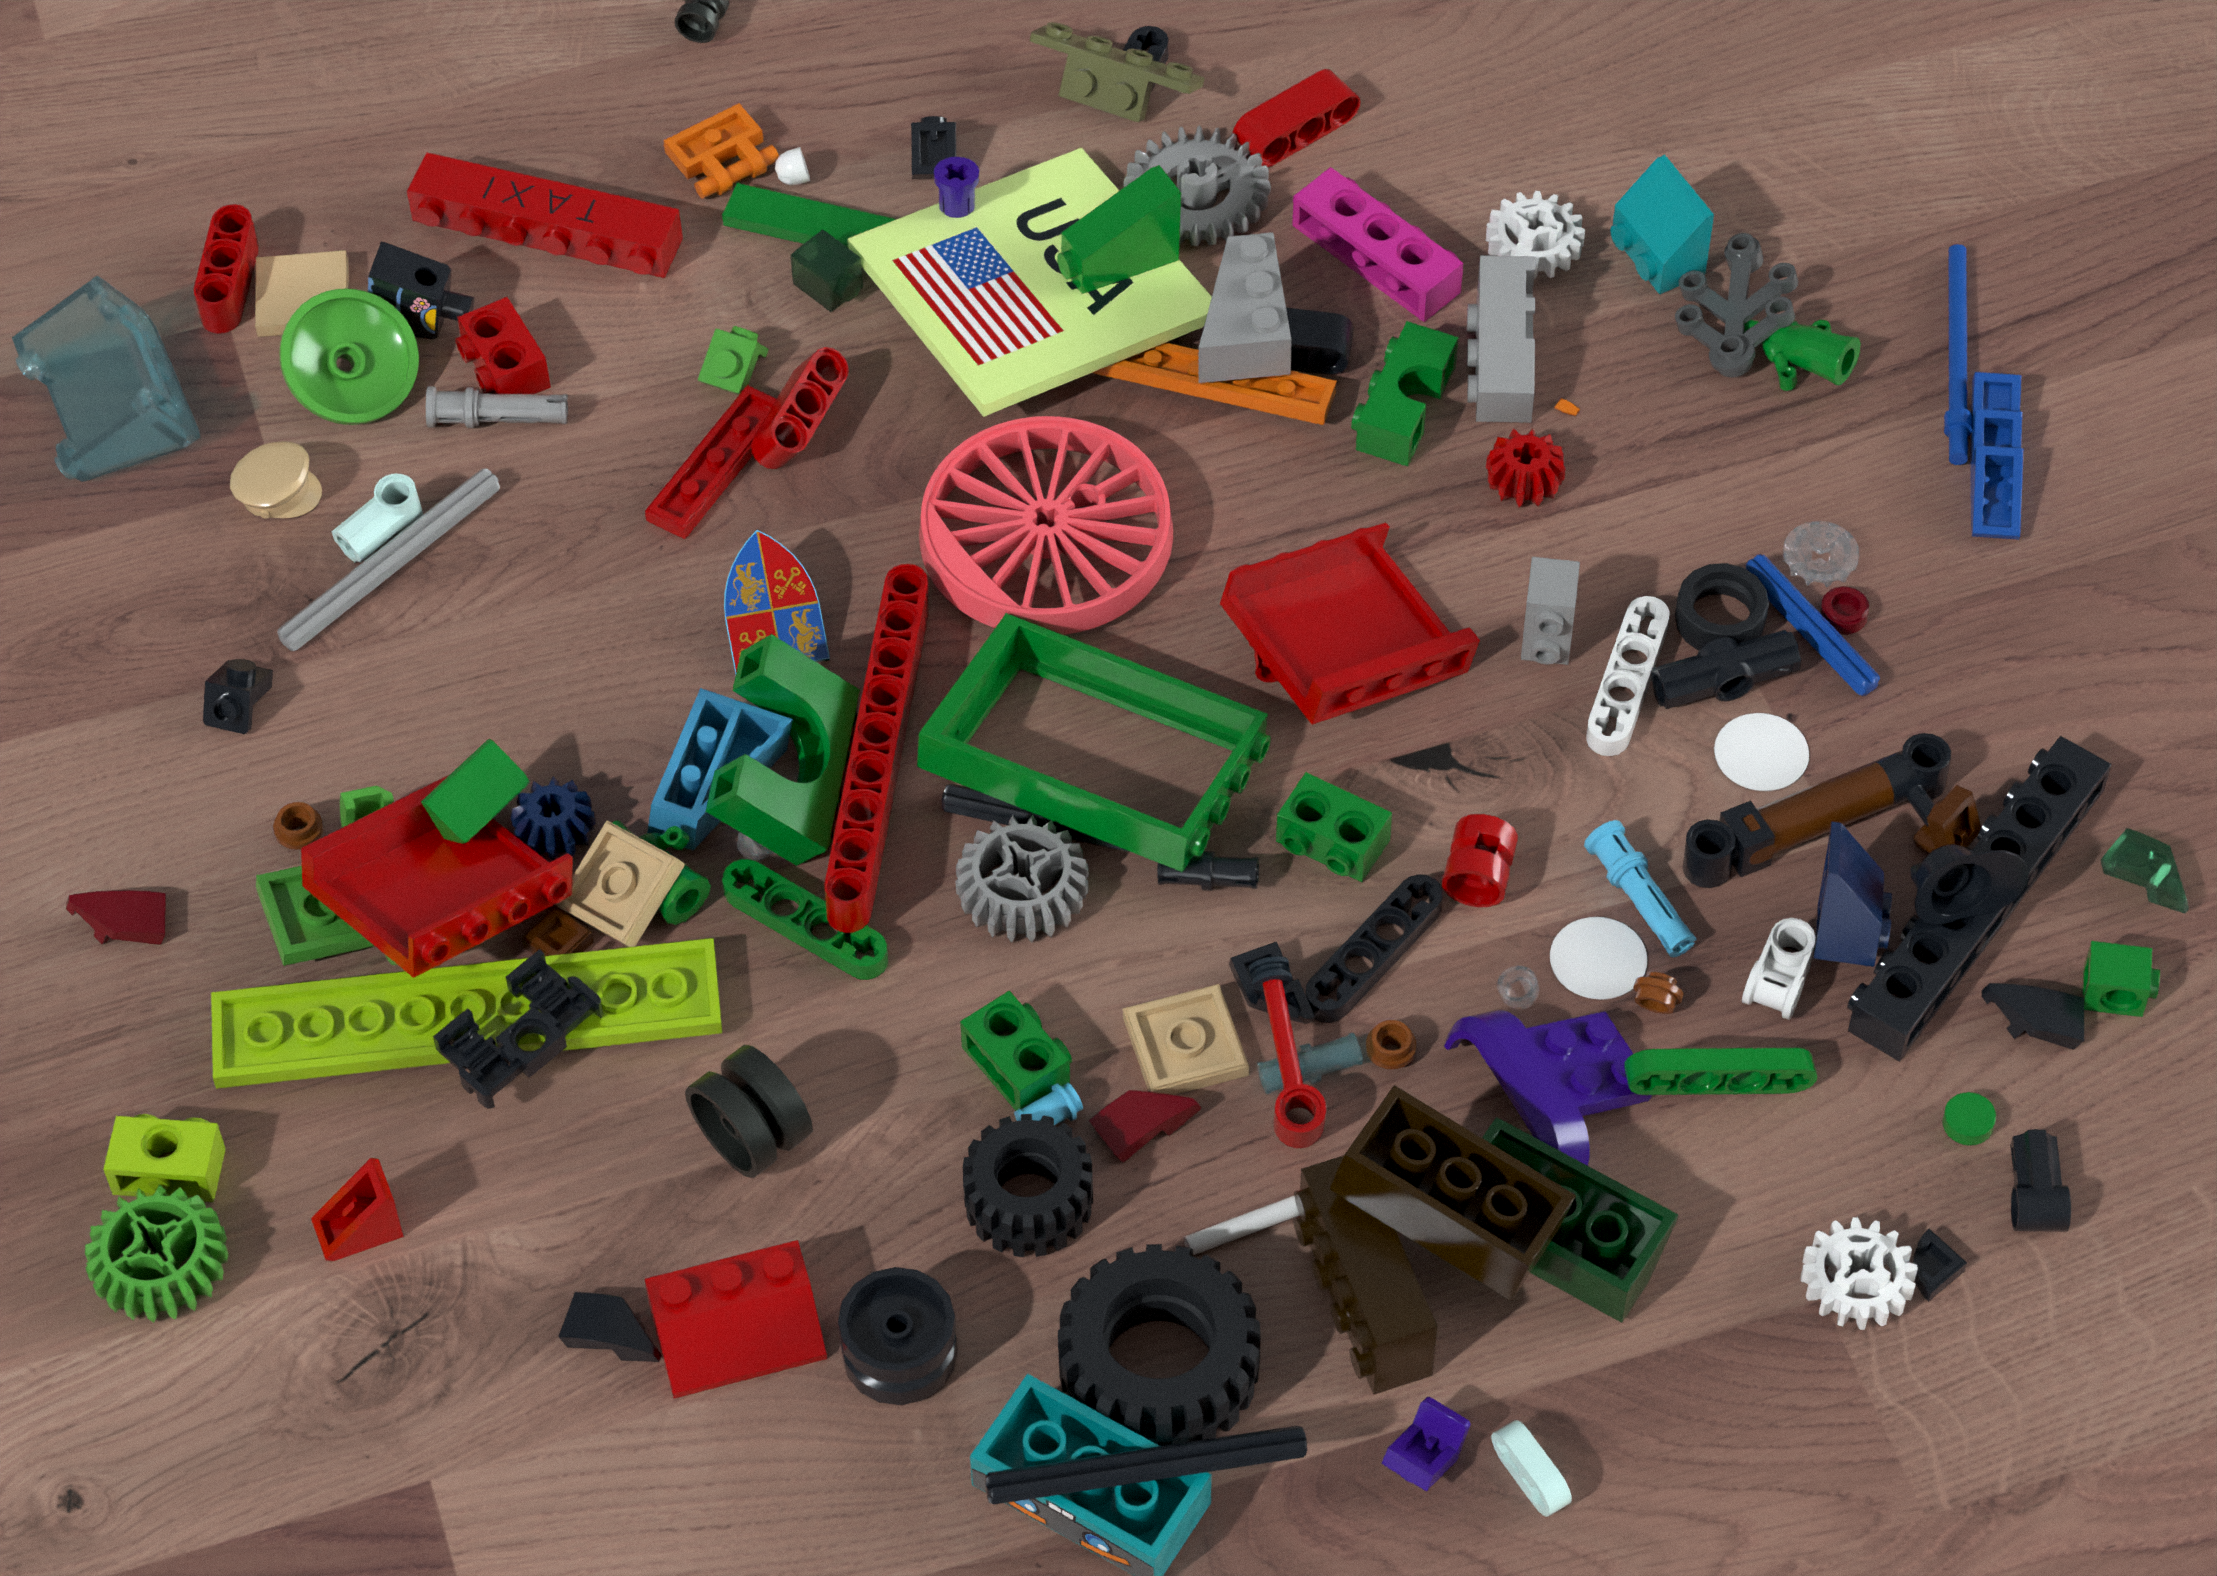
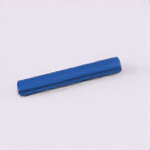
M1758 554L1746 563V570L1757 576L1766 588L1768 600L1858 695L1866 696L1878 687L1879 674L1765 555Z

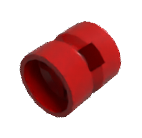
M1470 814L1462 817L1455 826L1450 848L1451 854L1447 859L1442 879V888L1445 893L1453 900L1468 906L1491 907L1499 904L1505 897L1510 875L1509 867L1513 863L1518 841V834L1514 827L1498 817L1486 814Z

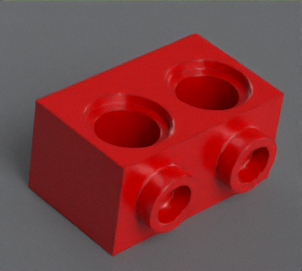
M508 297L457 317L461 335L455 338L458 351L466 364L472 361L476 367L474 369L475 376L483 393L537 394L551 388L546 357Z

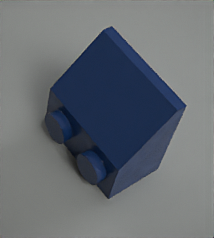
M1831 822L1817 905L1814 959L1875 967L1878 948L1887 949L1891 929V919L1889 917L1892 893L1883 892V870L1845 826L1838 822Z

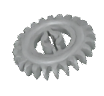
M1200 125L1197 127L1193 140H1189L1184 128L1180 127L1177 143H1173L1164 131L1161 135L1162 149H1159L1158 145L1149 139L1146 144V153L1136 150L1134 156L1135 163L1130 162L1127 165V176L1123 183L1124 187L1150 168L1158 165L1162 167L1170 179L1177 175V188L1181 192L1179 244H1182L1185 239H1189L1191 246H1199L1201 240H1206L1209 245H1214L1217 242V237H1222L1227 241V237L1234 236V231L1238 233L1248 231L1249 223L1259 221L1260 212L1268 206L1267 196L1271 192V184L1268 180L1269 170L1267 166H1262L1260 153L1250 155L1249 142L1243 144L1236 151L1237 136L1235 133L1228 138L1225 144H1221L1218 127L1209 141L1204 139ZM1229 188V194L1224 201L1213 207L1217 200V192Z

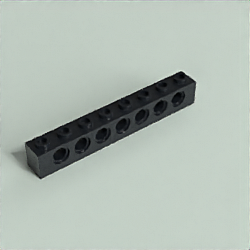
M2059 736L2049 751L2044 748L2039 750L2028 769L2030 776L2024 783L2016 781L2012 785L2004 799L2003 806L2005 808L1999 816L1992 813L1986 819L1977 837L1980 841L1973 850L1966 847L1975 854L1996 850H2006L2018 854L2026 862L2029 873L2024 890L2014 901L2002 909L1987 914L1958 919L1950 923L1940 925L1928 924L1917 914H1914L1901 933L1900 940L1902 942L1895 951L1888 948L1879 959L1874 969L1875 978L1869 985L1862 982L1852 994L1847 1005V1009L1852 1011L1848 1032L1895 1060L1901 1061L2102 795L2112 765L2111 763L2062 736ZM1946 926H1953L1957 929H1950ZM1919 960H1927L1931 962V964L1923 963ZM1892 994H1900L1905 996L1906 998H1898L1893 996Z

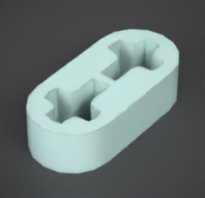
M1514 1420L1491 1435L1492 1443L1499 1459L1542 1515L1548 1517L1571 1503L1572 1497L1565 1479L1523 1423L1519 1420Z

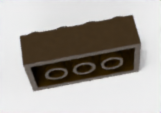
M1395 1085L1345 1153L1330 1187L1331 1191L1512 1301L1558 1232L1576 1197L1575 1194Z
M1343 1155L1301 1169L1300 1190L1294 1192L1299 1216L1293 1217V1224L1301 1246L1309 1245L1315 1257V1260H1312V1270L1320 1290L1328 1289L1334 1303L1330 1305L1335 1327L1339 1334L1347 1333L1353 1348L1349 1349L1353 1369L1359 1379L1366 1377L1372 1393L1375 1395L1433 1376L1438 1326L1395 1229L1330 1190L1344 1157Z

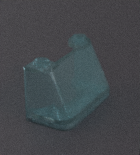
M95 276L12 337L19 355L16 358L19 369L28 379L34 380L37 378L49 390L67 439H63L56 444L57 456L54 460L59 470L68 479L76 478L81 482H86L185 449L200 438L198 426L155 324L140 306L100 276Z

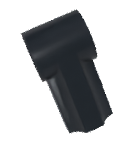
M2031 1129L2020 1135L2013 1136L2010 1144L2014 1186L2011 1193V1221L2013 1230L2068 1232L2071 1221V1197L2068 1186L2062 1185L2057 1137L2041 1129Z

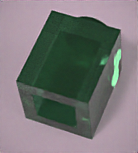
M823 229L790 254L793 284L830 312H833L845 301L848 302L855 298L860 289L863 288L861 257Z

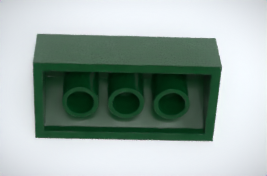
M1496 1117L1482 1138L1576 1195L1558 1232L1530 1273L1622 1323L1647 1286L1678 1220L1679 1214Z

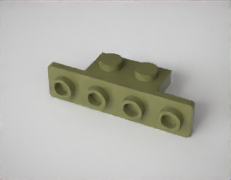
M1049 22L1047 25L1031 32L1030 42L1068 54L1059 91L1060 97L1138 123L1145 119L1153 83L1186 94H1191L1203 87L1205 78L1193 74V68L1177 62H1169L1166 65L1152 60L1153 55L1139 49L1124 51L1112 47L1113 42L1107 38L1100 36H1087L1085 38L1073 34V29L1065 24Z

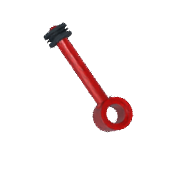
M1282 956L1267 957L1250 964L1249 972L1251 974L1252 987L1256 990H1264L1284 1088L1275 1102L1274 1131L1279 1140L1285 1145L1292 1148H1306L1315 1144L1323 1134L1326 1102L1316 1088L1303 1083L1284 986L1292 981L1289 960ZM1294 1108H1303L1312 1114L1313 1119L1306 1124H1295L1287 1118L1286 1114Z

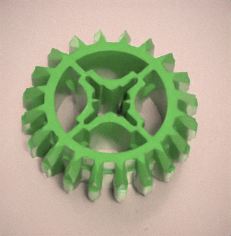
M159 1184L154 1195L146 1196V1193L138 1188L135 1196L136 1200L128 1203L127 1200L118 1196L117 1207L119 1210L116 1212L102 1210L101 1220L103 1225L90 1226L92 1242L85 1245V1256L88 1261L86 1263V1272L89 1280L94 1282L93 1287L97 1296L101 1297L102 1300L106 1299L109 1307L115 1313L124 1308L126 1315L134 1321L145 1311L147 1318L155 1323L159 1312L167 1311L168 1315L176 1320L177 1307L185 1304L188 1308L195 1311L197 1305L195 1297L198 1294L212 1297L213 1287L211 1281L223 1280L224 1271L221 1264L228 1262V1251L225 1245L227 1236L224 1227L220 1226L215 1210L212 1207L206 1208L204 1200L199 1195L188 1199L186 1191L179 1187L168 1196L166 1189ZM133 1240L132 1244L124 1250L128 1243ZM147 1246H150L155 1254H152ZM158 1253H162L163 1258L165 1257L166 1261H163V1259L160 1257ZM191 1256L189 1260L179 1269L181 1263L187 1257Z

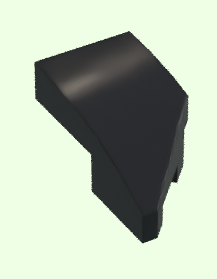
M1277 941L1231 957L1229 961V967L1248 1006L1268 1013L1264 990H1256L1252 987L1249 965L1267 957H1283ZM1292 977V981L1284 986L1290 1020L1304 1024L1314 1021L1315 1015L1299 979L1293 980Z
M1989 983L1982 989L1981 997L1987 1004L1990 1002L1995 1003L2009 1020L2010 1026L2006 1029L2014 1039L2026 1031L2031 1037L2072 1050L2084 1042L2083 997L2046 988L2017 984Z
M587 1292L574 1293L558 1336L567 1348L613 1350L621 1361L660 1362L662 1356L647 1334L643 1323L623 1297Z

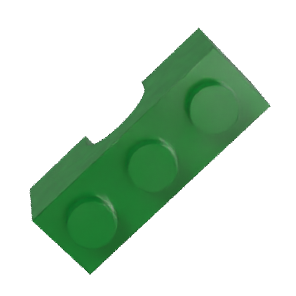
M1406 321L1398 338L1391 337L1384 356V363L1386 364L1382 371L1377 369L1374 371L1368 387L1369 398L1366 404L1359 403L1352 418L1351 429L1357 431V451L1408 467L1424 434L1426 404L1412 400L1407 396L1423 394L1441 399L1456 368L1458 337Z

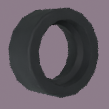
M1708 564L1693 570L1682 581L1678 593L1675 610L1677 630L1685 642L1698 651L1710 641L1718 638L1730 637L1736 643L1761 637L1769 607L1767 590L1757 576L1743 567L1732 564ZM1723 594L1734 597L1745 604L1750 611V615L1746 620L1737 624L1719 625L1708 622L1699 616L1693 606L1698 599L1708 595Z

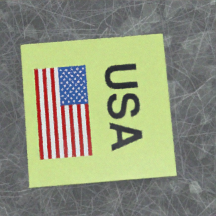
M1082 148L976 188L975 208L973 212L968 213L965 217L952 218L945 215L939 209L938 203L848 238L849 252L983 417L1204 327L1212 298L1180 260L1085 294H1081L1071 279L1064 278L1057 260L1058 254L1061 253V233L1119 191Z

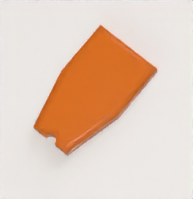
M1563 398L1554 407L1563 413L1574 416L1580 411L1573 403Z

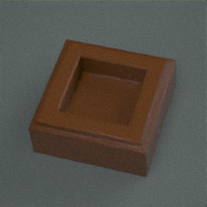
M555 906L522 938L524 948L532 954L540 949L545 956L584 952L594 942L592 931Z

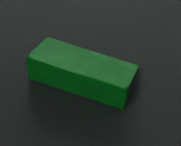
M488 739L427 795L421 803L444 839L464 844L513 800L530 781L513 760L493 740Z

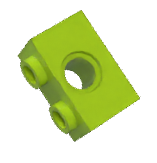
M138 1114L134 1117L116 1116L103 1170L113 1195L136 1196L137 1189L140 1188L146 1193V1196H152L160 1184L166 1189L168 1196L181 1187L183 1191H186L188 1199L199 1195L204 1202H214L226 1148L218 1123H210L205 1119L193 1117L187 1118L184 1121L159 1119L149 1114ZM173 1151V1153L167 1157L158 1158L161 1154L165 1152Z

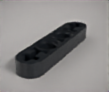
M1417 874L1405 879L1310 978L1306 985L1305 995L1315 1015V1020L1322 1023H1333L1345 1017L1434 923L1441 913L1443 889L1435 878ZM1424 895L1428 896L1429 903L1423 900L1418 902L1412 909L1410 917L1407 913L1411 909L1412 896L1417 899L1422 898ZM1383 924H1395L1403 930V935L1396 940H1385L1377 934L1376 930ZM1363 956L1368 958L1373 966L1367 972L1355 973L1350 971L1345 963L1351 957ZM1338 978L1342 984L1337 989L1336 1001L1330 998L1325 1000L1324 1003L1319 1001V993L1328 996L1337 988Z

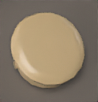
M292 442L268 443L250 451L237 462L230 477V489L234 497L241 501L248 511L265 519H287L304 515L316 507L322 495V487L319 480L309 471L308 453L299 444Z

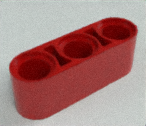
M1323 69L1245 113L1237 121L1233 133L1236 134L1237 142L1241 146L1249 142L1250 155L1260 153L1262 166L1271 167L1345 125L1356 115L1360 108L1361 100L1333 71Z
M225 205L214 212L194 285V296L201 323L206 330L212 333H227L239 325L258 255L259 246L252 215L242 205Z
M829 347L820 348L793 371L753 437L751 450L755 460L760 465L768 469L781 468L807 446L847 379L849 373L848 363L839 351Z

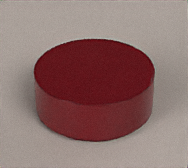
M1846 586L1836 587L1824 595L1820 613L1840 634H1853L1865 626L1869 613V602L1866 596L1855 588Z

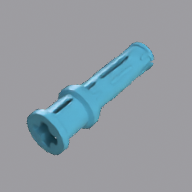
M1613 820L1602 824L1587 837L1584 847L1589 854L1597 855L1608 871L1606 878L1611 885L1616 886V888H1622L1630 897L1637 910L1662 942L1669 956L1677 957L1684 954L1693 947L1694 941L1697 938L1687 925L1684 924L1677 911L1647 871L1649 866L1647 858L1642 852H1636L1624 836L1625 828L1620 821Z

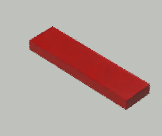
M747 385L645 510L646 521L686 539L753 456L751 450L753 437L777 398Z

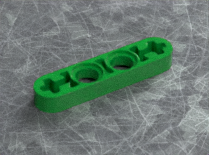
M740 859L726 867L722 878L724 895L727 902L736 909L852 977L860 980H870L878 977L885 971L888 965L887 943L879 932L866 925L863 929L853 933L838 931L832 938L819 939L811 931L820 923H829L827 921L826 901L754 860ZM750 879L754 880L755 888L749 885H744L741 889L737 888V881L745 884ZM759 894L763 895L761 902L759 899ZM783 899L793 900L799 905L793 914L787 916L775 914L771 910L777 901ZM849 936H851V945L847 943ZM870 949L874 950V958L865 955L861 960L857 959L856 950L864 954Z
M1803 1048L1646 1049L1629 1056L1624 1063L1631 1092L1640 1095L1790 1094L1810 1088L1818 1078L1812 1054Z

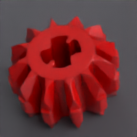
M1533 427L1527 435H1521L1513 428L1509 438L1497 437L1493 450H1490L1486 459L1490 489L1499 490L1498 494L1501 501L1514 498L1519 508L1527 500H1530L1539 507L1543 497L1554 499L1555 494L1558 492V486L1562 485V481L1565 479L1566 467L1563 461L1562 446L1553 445L1551 434L1540 438L1536 437Z

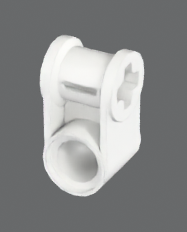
M1787 918L1775 924L1759 960L1755 962L1743 992L1742 1003L1750 1005L1754 1001L1781 1011L1783 1018L1791 1019L1810 970L1816 936L1808 923L1797 918ZM1793 947L1799 950L1800 952L1791 953L1783 950L1782 948Z

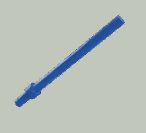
M1955 244L1948 249L1949 410L1944 414V433L1949 437V462L1954 465H1962L1968 460V436L1972 433V413L1967 409V249L1961 244Z

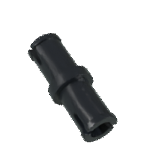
M1204 851L1203 856H1193L1183 872L1158 863V885H1200L1203 891H1213L1214 886L1257 889L1259 882V858L1216 857L1214 851Z

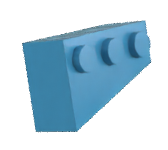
M700 688L652 801L647 833L663 834L669 827L677 826L690 837L689 842L684 848L694 851L721 822V820L705 812L714 771L744 754L770 769L788 749L793 719Z

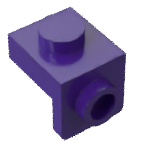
M1426 1397L1420 1403L1413 1423L1387 1448L1382 1464L1399 1474L1406 1481L1417 1485L1427 1492L1457 1461L1471 1426L1470 1421L1435 1399Z

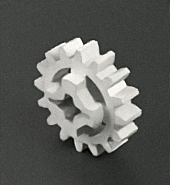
M1540 191L1534 192L1533 199H1526L1521 192L1517 193L1516 203L1503 199L1500 211L1492 210L1490 213V223H1487L1486 241L1489 242L1488 253L1489 255L1534 256L1536 257L1534 279H1536L1538 271H1544L1549 278H1552L1555 274V267L1558 266L1562 270L1568 271L1571 259L1579 260L1585 237V229L1582 228L1583 218L1579 214L1572 215V203L1569 202L1559 206L1557 204L1558 195L1553 194L1548 200H1543Z
M1853 1217L1849 1229H1844L1836 1220L1831 1223L1829 1236L1819 1230L1815 1233L1813 1245L1807 1246L1803 1257L1805 1265H1803L1800 1278L1801 1282L1808 1284L1807 1300H1822L1819 1314L1822 1317L1833 1310L1838 1313L1837 1323L1839 1326L1843 1327L1848 1318H1855L1859 1329L1865 1330L1868 1318L1873 1317L1882 1327L1887 1323L1889 1311L1898 1316L1903 1313L1906 1300H1911L1916 1285L1913 1282L1917 1273V1265L1908 1263L1912 1252L1910 1246L1896 1247L1899 1235L1897 1231L1894 1230L1884 1236L1879 1233V1221L1875 1220L1869 1229H1864L1861 1227L1859 1218ZM1886 1263L1891 1270L1893 1283L1889 1280L1891 1273L1884 1268ZM1824 1264L1829 1266L1827 1273L1834 1278V1281L1831 1283L1826 1276Z

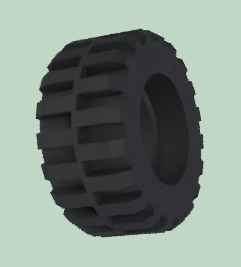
M1146 1244L1145 1252L1134 1253L1132 1247L1116 1252V1261L1109 1264L1106 1259H1102L1090 1267V1280L1085 1277L1079 1278L1070 1290L1071 1300L1063 1304L1059 1316L1060 1329L1058 1330L1059 1377L1062 1391L1066 1392L1073 1399L1159 1446L1216 1438V1429L1220 1428L1222 1431L1227 1432L1239 1421V1410L1248 1409L1254 1397V1384L1258 1382L1261 1334L1260 1322L1256 1320V1306L1250 1294L1242 1293V1282L1232 1271L1221 1274V1262L1209 1255H1204L1201 1260L1195 1258L1191 1248L1177 1245L1174 1252L1163 1251L1162 1244ZM1152 1321H1166L1192 1330L1205 1342L1209 1352L1190 1371L1175 1377L1160 1379L1143 1377L1130 1372L1113 1358L1109 1349L1122 1333L1136 1325Z

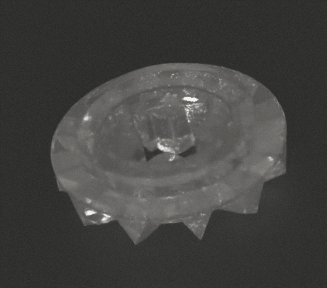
M1825 521L1807 522L1797 526L1788 534L1783 546V562L1789 565L1791 576L1800 575L1805 579L1807 586L1813 581L1823 582L1826 588L1833 581L1839 580L1845 583L1849 574L1852 571H1856L1859 560V547L1854 537L1839 525ZM1813 551L1818 554L1829 553L1828 562L1822 558L1811 560Z

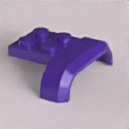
M1504 1010L1476 1014L1459 1019L1448 1033L1444 1045L1449 1050L1457 1048L1464 1039L1472 1042L1527 1125L1532 1136L1587 1166L1589 1163L1590 1145L1587 1128L1582 1116L1648 1102L1652 1095H1640L1631 1092L1624 1063L1629 1056L1633 1055V1052L1606 1011L1525 1028L1516 1016Z

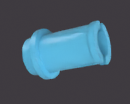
M1056 1083L1052 1086L1051 1093L1022 1109L1016 1110L1014 1114L1017 1121L1021 1120V1114H1032V1120L1041 1121L1042 1116L1045 1115L1054 1118V1125L1067 1118L1070 1121L1077 1119V1112L1083 1110V1104L1070 1083H1066L1063 1086Z

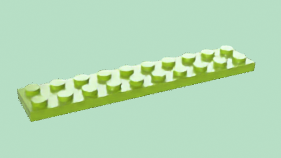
M713 938L545 956L546 963L567 981L566 987L569 990L568 978L575 976L600 997L602 1004V1018L595 1013L591 1014L565 1036L567 1047L562 1051L722 1033ZM528 958L432 968L415 978L406 971L211 992L212 1064L215 1087L218 1089L447 1064L450 1062L436 1050L433 1036L467 1008L473 1013L474 1022L479 1026L480 1030L477 1033L479 1035L482 1034L485 1040L492 1037L495 1040V1046H497L496 1037L530 1010L529 1004L531 1002L523 995L517 999L509 992L505 978ZM536 1033L527 1034L518 1041V1047L525 1051H534L542 1047L545 1043V1038Z

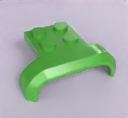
M371 786L340 793L342 828L393 803L392 792L379 786ZM302 866L256 875L255 887L283 966L374 946L302 887ZM386 956L387 960L391 965H397L394 961H392L389 957Z

